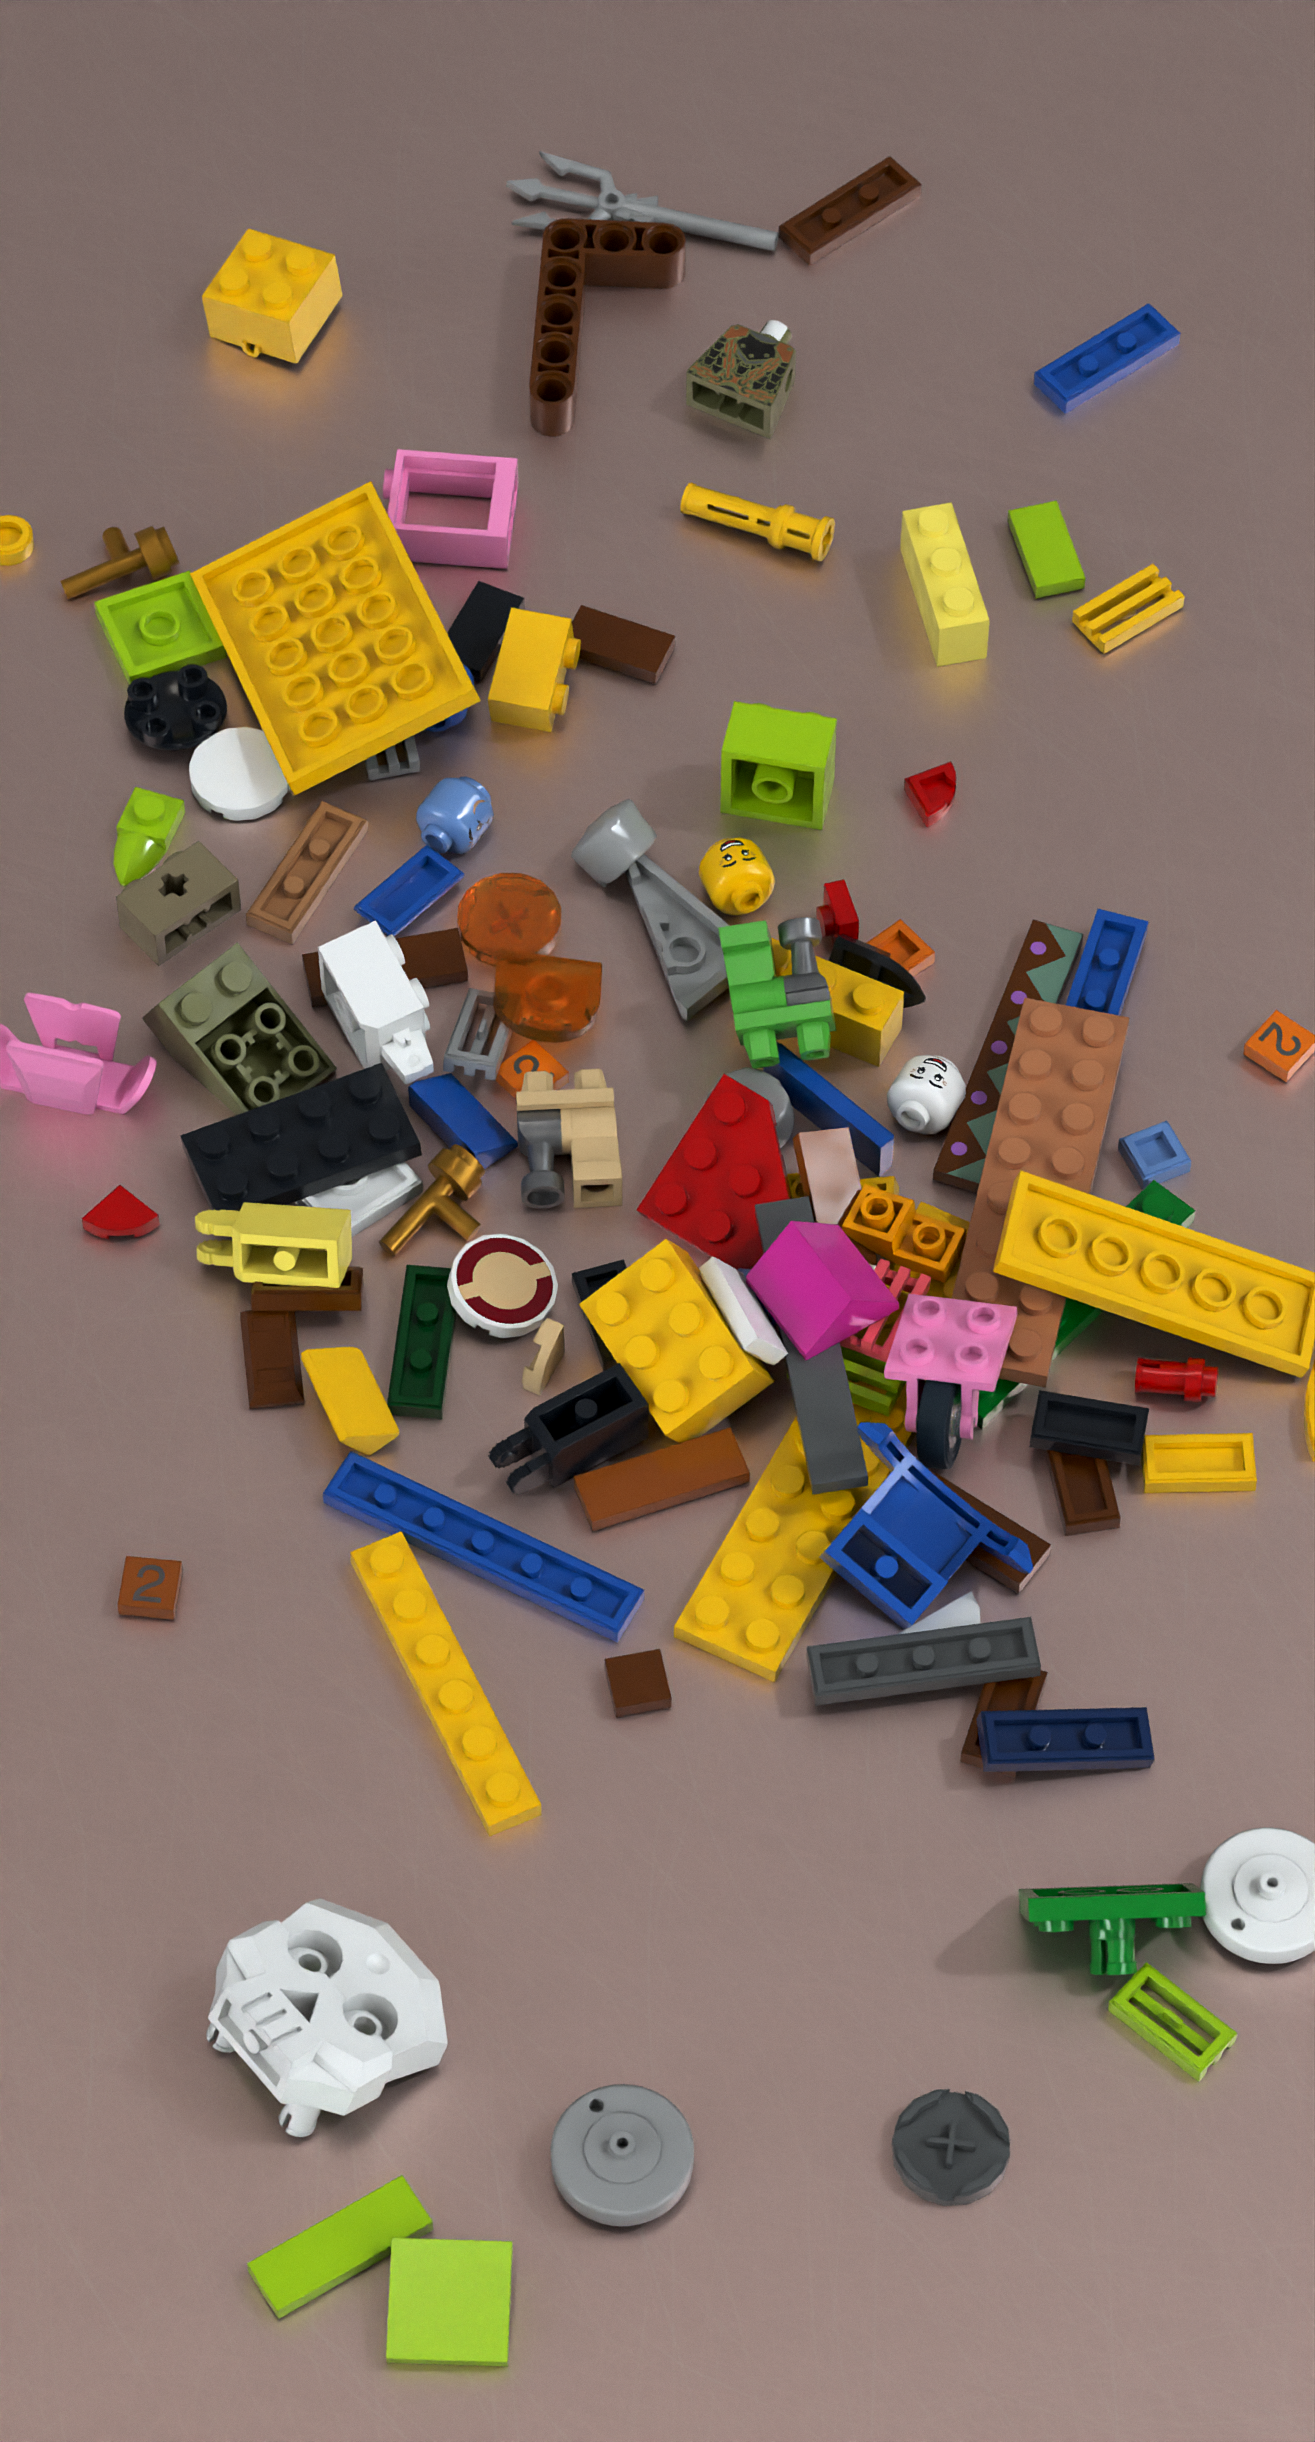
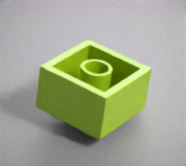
M734 701L721 750L720 813L822 830L834 784L837 718L825 717L814 712L801 713L772 708L761 703L748 704Z

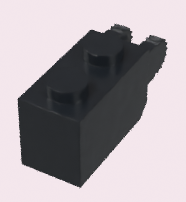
M618 1363L534 1407L524 1418V1429L497 1443L495 1447H492L488 1457L495 1468L498 1467L500 1469L501 1467L510 1466L511 1463H516L529 1455L532 1456V1460L514 1469L510 1476L507 1477L506 1483L513 1494L516 1493L518 1495L519 1493L528 1492L529 1489H534L547 1481L554 1488L573 1478V1476L579 1475L649 1438V1404L621 1364Z

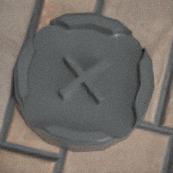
M950 2089L933 2090L914 2099L899 2115L892 2138L894 2167L904 2185L920 2198L943 2206L968 2205L989 2195L1003 2179L1010 2159L1009 2128L998 2109L980 2095L965 2091V2094L959 2092L950 2093Z

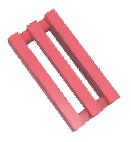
M880 1258L874 1271L884 1284L890 1286L889 1291L896 1300H898L902 1291L917 1295H927L931 1276L921 1273L918 1279L910 1277L911 1269L900 1266L898 1272L890 1270L891 1262ZM904 1307L883 1346L877 1345L875 1342L889 1315L869 1325L862 1339L856 1337L857 1332L842 1340L840 1346L887 1363Z

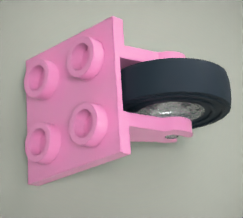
M908 1294L884 1369V1378L906 1381L907 1409L905 1429L906 1431L917 1433L918 1460L925 1467L942 1470L951 1469L957 1458L962 1438L973 1439V1428L977 1427L979 1390L995 1391L1018 1315L1016 1306Z

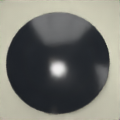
M194 664L186 665L179 671H169L150 678L142 677L135 679L128 686V699L124 708L125 723L130 733L141 743L160 750H183L201 744L217 733L224 723L227 714V702L223 691L213 680L208 678L205 668Z

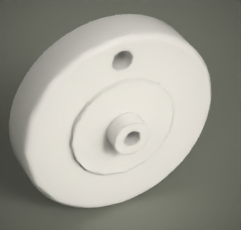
M1263 1827L1237 1833L1220 1844L1211 1854L1205 1865L1200 1889L1205 1892L1206 1916H1203V1919L1216 1940L1226 1949L1242 1958L1266 1964L1295 1961L1315 1951V1843L1289 1830Z

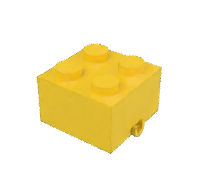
M248 228L203 293L202 301L210 337L241 346L242 350L250 357L256 358L260 353L297 364L343 295L334 254ZM252 344L255 345L254 350L250 349Z

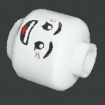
M937 1055L915 1056L905 1063L887 1093L888 1107L893 1117L905 1129L920 1134H936L949 1125L966 1096L965 1082L958 1068L950 1060Z

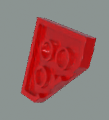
M723 1074L636 1210L642 1216L709 1257H715L737 1270L740 1268L752 1269L763 1256L755 1217V1205L792 1198L785 1161L779 1146L774 1108L770 1101Z

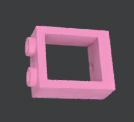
M397 449L394 469H385L383 499L389 500L388 509L385 510L411 562L498 569L508 568L518 496L517 458ZM418 492L491 498L487 530L405 524L409 493Z

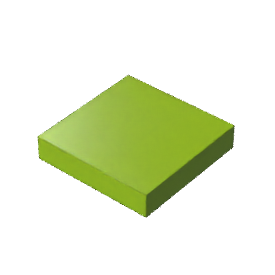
M190 570L94 602L96 616L128 684L138 678H150L164 672L179 671L186 665L203 666L227 658V652L193 582Z
M392 2238L386 2347L387 2363L508 2366L512 2241Z

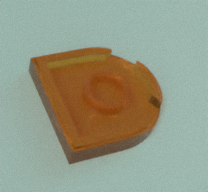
M498 949L493 985V1007L495 1013L510 1030L528 1039L549 1043L576 1039L587 1033L596 1022L601 999L602 963Z

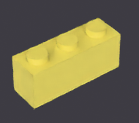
M952 502L902 511L900 550L937 667L987 658L990 620Z

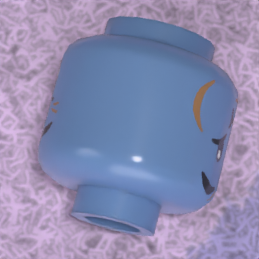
M448 777L438 782L420 804L416 814V821L419 829L422 831L421 838L424 843L442 854L447 851L455 854H465L470 851L493 821L494 813L490 794L480 783L469 777Z

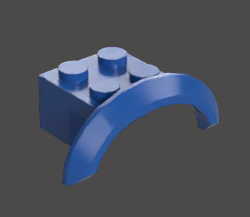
M861 1422L857 1426V1432L862 1440L892 1472L819 1557L905 1630L915 1623L947 1585L951 1576L978 1545L1013 1569L1024 1574H1030L1033 1570V1564L1026 1543L998 1527L953 1492L902 1444L893 1430L885 1423Z

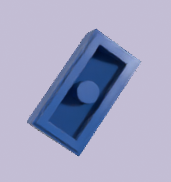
M451 1073L416 1081L408 1087L409 1106L449 1148L454 1144L463 1147L480 1162L484 1169L518 1147V1142Z

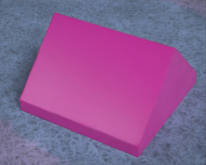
M791 1221L746 1275V1283L805 1361L899 1309V1302L841 1227L835 1224Z

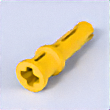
M689 483L686 486L680 504L682 514H690L723 524L727 527L766 537L768 543L772 544L774 548L782 550L787 546L811 553L812 559L820 562L824 560L830 549L835 531V520L832 517L824 516L822 519L810 517L795 512V507L788 504L779 505L775 509L741 499L737 496L700 487L695 483Z

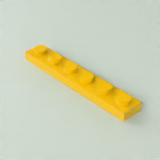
M402 1531L351 1551V1564L489 1837L541 1816V1803Z

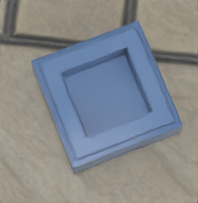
M1167 1120L1119 1139L1118 1150L1142 1190L1153 1180L1160 1184L1190 1172L1192 1161Z

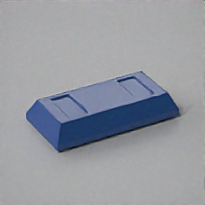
M425 845L354 906V910L370 923L376 920L381 931L386 936L392 934L395 937L464 878L465 873L430 846Z

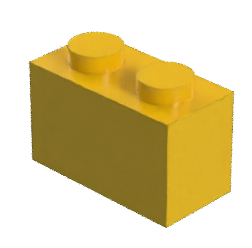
M511 607L487 699L491 721L547 732L552 731L555 715L563 716L568 702L569 685L564 684L567 668L575 670L580 654L581 641L574 638L571 618Z

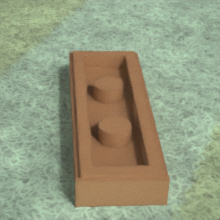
M321 801L246 913V925L293 945L368 832V820Z

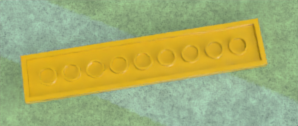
M922 1201L918 1205L916 1213L965 1228L966 1234L968 1233L969 1221ZM963 1251L946 1283L931 1278L930 1288L926 1296L952 1299ZM890 1261L889 1269L898 1272L900 1265ZM914 1271L910 1272V1277L918 1279L921 1275ZM901 1292L897 1300L899 1302V1309L889 1315L875 1344L884 1345L907 1301L908 1294L911 1293ZM868 1327L860 1330L856 1337L862 1339ZM848 1380L852 1383L858 1384L860 1386L866 1387L868 1389L874 1390L884 1395H886L887 1393L886 1390L867 1384L865 1382H854ZM906 1383L889 1416L853 1403L857 1426L861 1422L885 1423L893 1430L907 1449L909 1448L916 1432H909L905 1429L907 1409ZM797 1416L795 1417L674 1625L675 1638L767 1680L776 1682L837 1574L836 1571L819 1558L820 1555L892 1472L871 1451L861 1437L860 1441L868 1474V1486L813 1495Z

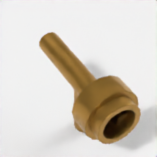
M152 525L134 533L139 548L130 551L119 528L110 527L103 532L102 538L111 560L61 580L60 582L67 598L71 599L147 566L153 580L172 573L171 567L180 564L165 527L163 526L155 530Z
M454 1144L450 1149L443 1148L427 1165L436 1180L379 1241L381 1247L390 1255L395 1256L434 1213L467 1241L480 1229L481 1224L449 1197L453 1194L457 1198L467 1201L482 1185L480 1178L485 1174V1169L466 1149L457 1144Z

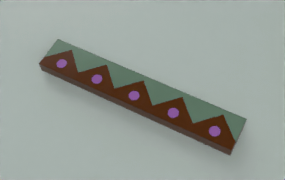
M1033 919L968 1081L966 1096L955 1114L933 1169V1180L977 1193L1024 998L1059 1004L1082 946V933Z

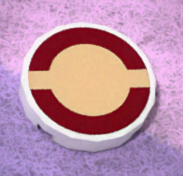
M507 1234L483 1235L465 1244L452 1263L447 1288L451 1304L464 1322L473 1328H476L478 1325L483 1329L490 1330L488 1335L508 1338L524 1336L541 1326L543 1320L545 1321L555 1304L558 1283L554 1267L541 1250L522 1238Z

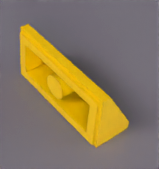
M356 1347L306 1349L301 1353L304 1367L341 1443L364 1455L371 1456L399 1435V1428L360 1349Z

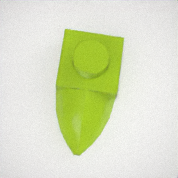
M138 787L134 788L116 826L118 838L114 849V867L121 886L126 887L130 882L143 878L162 860L185 814L184 800Z

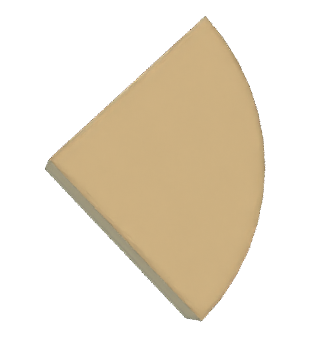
M546 1318L545 1321L543 1320L535 1335L533 1342L539 1344L540 1349L530 1366L524 1367L522 1377L523 1389L539 1396L565 1354L564 1325L549 1318Z

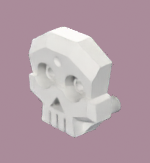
M321 1898L306 1902L283 1922L279 1920L263 1921L229 1940L216 1968L215 1995L208 2015L211 2023L206 2032L208 2042L213 2041L219 2031L213 2047L221 2052L231 2053L236 2051L278 2101L285 2104L279 2115V2124L281 2127L286 2125L291 2115L292 2118L285 2132L295 2137H305L314 2131L321 2109L345 2116L380 2097L386 2082L439 2065L448 2045L438 1979L388 1923Z

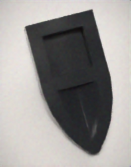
M845 934L837 936L828 961L904 991L903 1008L924 1003L926 1000V996L918 982L902 965L890 958L891 953Z

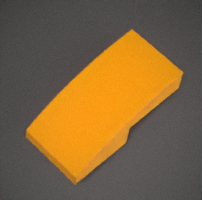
M864 1184L842 1225V1230L846 1235L871 1251L900 1266L909 1268L911 1271L931 1276L932 1279L946 1283L963 1251L967 1237L965 1228L916 1213L914 1200Z

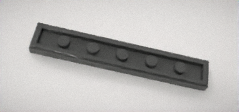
M809 1196L755 1205V1217L763 1254L791 1221L814 1223ZM778 1325L781 1342L788 1352L784 1358L812 1494L868 1486V1474L860 1436L857 1432V1422L840 1342L805 1361Z

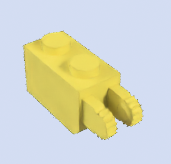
M244 1202L240 1211L208 1209L207 1211L202 1210L201 1213L195 1215V1230H198V1232L207 1235L232 1237V1240L218 1241L217 1239H209L199 1243L196 1248L197 1260L203 1264L234 1267V1276L242 1282L255 1283L257 1281L263 1282V1284L339 1288L352 1260L351 1210Z

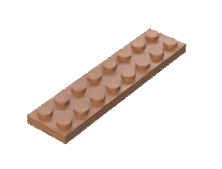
M1024 998L952 1299L1017 1307L1018 1315L998 1379L1046 1388L1067 1298L993 1272L1013 1182L1019 1172L1024 1171L1091 1194L1128 1033L1129 1017Z

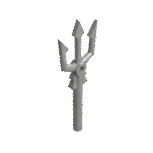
M539 151L541 158L560 176L570 172L600 181L601 194L599 197L543 186L538 178L506 181L509 189L529 201L545 198L596 209L588 217V219L668 223L677 226L682 232L775 251L778 243L779 233L775 231L659 207L658 196L637 199V193L623 195V193L616 190L610 171ZM541 212L516 219L511 224L545 230L551 222L557 219H551L546 212Z

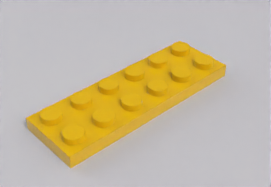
M1020 1171L1015 1178L993 1272L1302 1378L1308 1371L1315 1341V1272L1024 1171Z

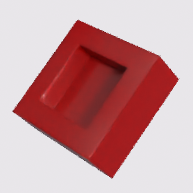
M845 880L825 883L823 905L816 908L822 936H831L833 944H835L837 936L841 934L858 940L859 918Z

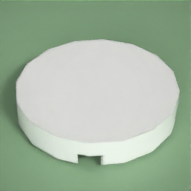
M238 727L217 732L195 749L189 764L192 794L201 807L210 813L211 809L215 812L223 813V818L241 821L262 817L275 811L283 802V796L287 793L288 789L289 792L291 789L264 731L259 729Z

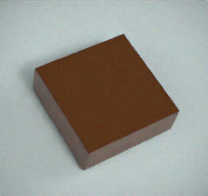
M660 1649L604 1659L606 1677L616 1717L672 1707V1697Z

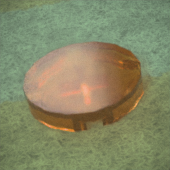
M499 873L482 878L466 891L458 905L457 928L461 941L463 940L464 944L469 948V953L478 961L496 968H521L530 965V960L539 957L541 954L542 958L549 954L561 936L562 910L555 893L541 880L523 873Z

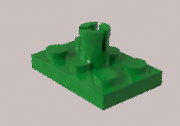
M1193 1883L1019 1889V1912L1028 1922H1034V1926L1039 1927L1041 1932L1074 1930V1920H1089V1938L1091 1939L1090 1974L1103 1975L1107 1971V1975H1124L1137 1973L1134 1938L1136 1937L1135 1918H1150V1922L1156 1923V1927L1159 1928L1190 1927L1191 1916H1206L1205 1892Z

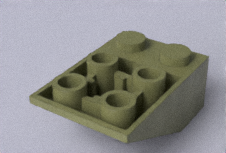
M238 942L142 1017L143 1021L173 1059L236 1115L313 1088L337 1069Z

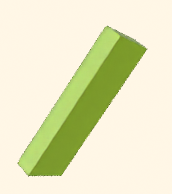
M403 2175L248 2262V2272L276 2317L280 2319L391 2255L392 2238H421L433 2231V2221Z

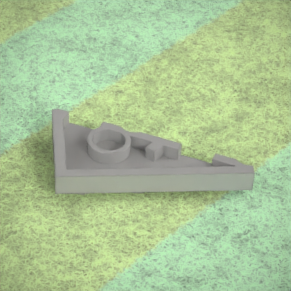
M643 854L635 864L625 871V874L680 1015L688 1021L729 987L718 928L730 925Z

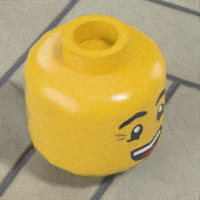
M725 838L717 841L709 848L700 862L698 872L702 885L712 904L724 914L736 916L753 912L767 902L774 890L775 878L772 869L760 847L749 839Z

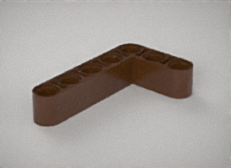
M571 218L557 219L545 228L542 241L529 384L531 426L536 432L544 436L555 437L567 433L573 427L576 412L586 286L669 289L679 285L684 279L686 264L685 234L680 228L668 223Z

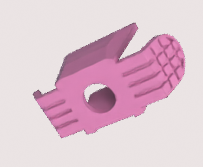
M26 993L24 1002L43 1046L20 1042L6 1026L0 1024V1088L25 1093L27 1100L34 1104L85 1115L94 1114L96 1109L125 1114L141 1099L156 1069L157 1060L149 1055L145 1056L135 1066L113 1061L121 1015L115 1010L87 1003L73 1004L59 997ZM61 1039L68 1042L76 1040L82 1045L96 1046L98 1053L57 1045V1040Z

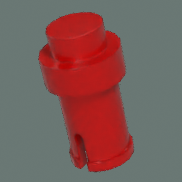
M1138 1357L1135 1393L1149 1392L1184 1396V1401L1197 1403L1202 1402L1203 1396L1216 1397L1218 1367L1205 1366V1359L1188 1357L1187 1363Z

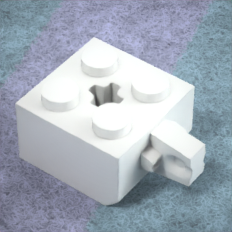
M375 920L319 946L318 955L322 992L362 1067L366 1069L382 1063L386 1071L393 1068L405 1085L434 1072L433 1060L426 1044L425 1032L431 1029L428 1017L424 1009L429 1007V1001L417 978L409 980L401 965L405 964V958L395 937L392 934L385 937Z

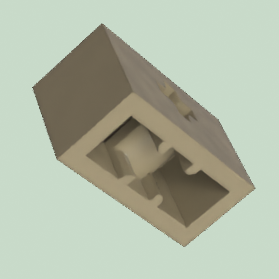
M197 841L184 851L173 853L162 866L143 879H136L130 882L116 896L120 928L158 966L241 911L238 879L200 841Z

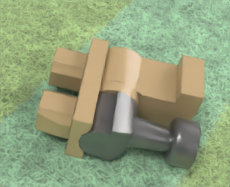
M600 1068L579 1070L574 1073L575 1089L553 1090V1074L546 1071L526 1072L524 1074L521 1092H516L518 1146L520 1152L528 1156L530 1173L524 1176L521 1181L522 1202L529 1207L539 1209L551 1208L562 1203L565 1199L564 1181L561 1175L553 1171L554 1155H571L574 1208L623 1206L622 1169L617 1138L613 1087L607 1088L603 1071ZM610 1184L607 1189L600 1192H591L583 1187V1185Z

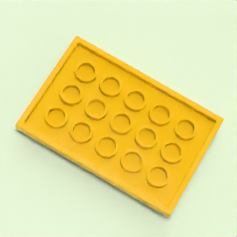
M371 481L190 573L294 795L481 701Z

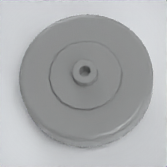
M615 2084L594 2089L575 2100L561 2115L554 2129L551 2140V2168L555 2184L563 2198L572 2208L593 2221L611 2226H633L654 2220L665 2214L680 2200L692 2177L694 2142L690 2127L680 2110L671 2101L651 2089L629 2084Z

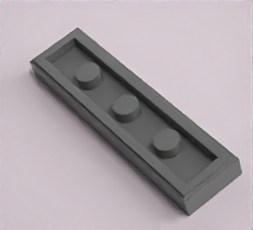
M1031 1617L807 1646L806 1649L815 1706L1040 1676L1041 1663Z

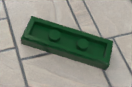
M406 1265L387 1405L392 1415L431 1419L443 1418L457 1311L451 1304L447 1288L451 1268Z

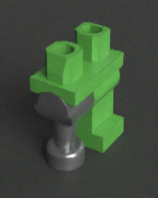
M795 918L778 925L780 945L786 950H791L792 975L779 977L776 976L772 939L766 920L718 928L727 972L735 1030L740 1044L745 1046L752 1068L770 1067L780 1063L777 1040L797 1037L801 1060H815L830 1056V1032L836 1031L830 991L826 979L819 973L813 949L822 940L820 921L816 918Z

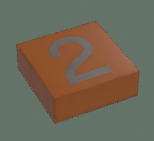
M126 1556L117 1604L119 1615L175 1620L183 1573L182 1561Z

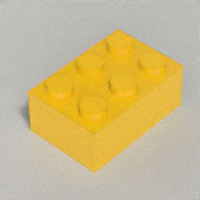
M667 1238L579 1303V1306L616 1362L621 1364L648 1402L649 1412L665 1436L678 1443L702 1436L774 1382L760 1359L741 1349L703 1281L699 1268L688 1252Z

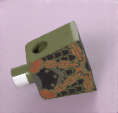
M776 320L766 322L760 333L739 324L730 326L686 372V405L770 439L795 381L796 350L791 345H788L792 338L788 327Z

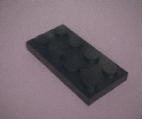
M382 1063L180 1135L183 1150L211 1210L215 1209L217 1211H240L244 1202L287 1205L422 1155L420 1141Z

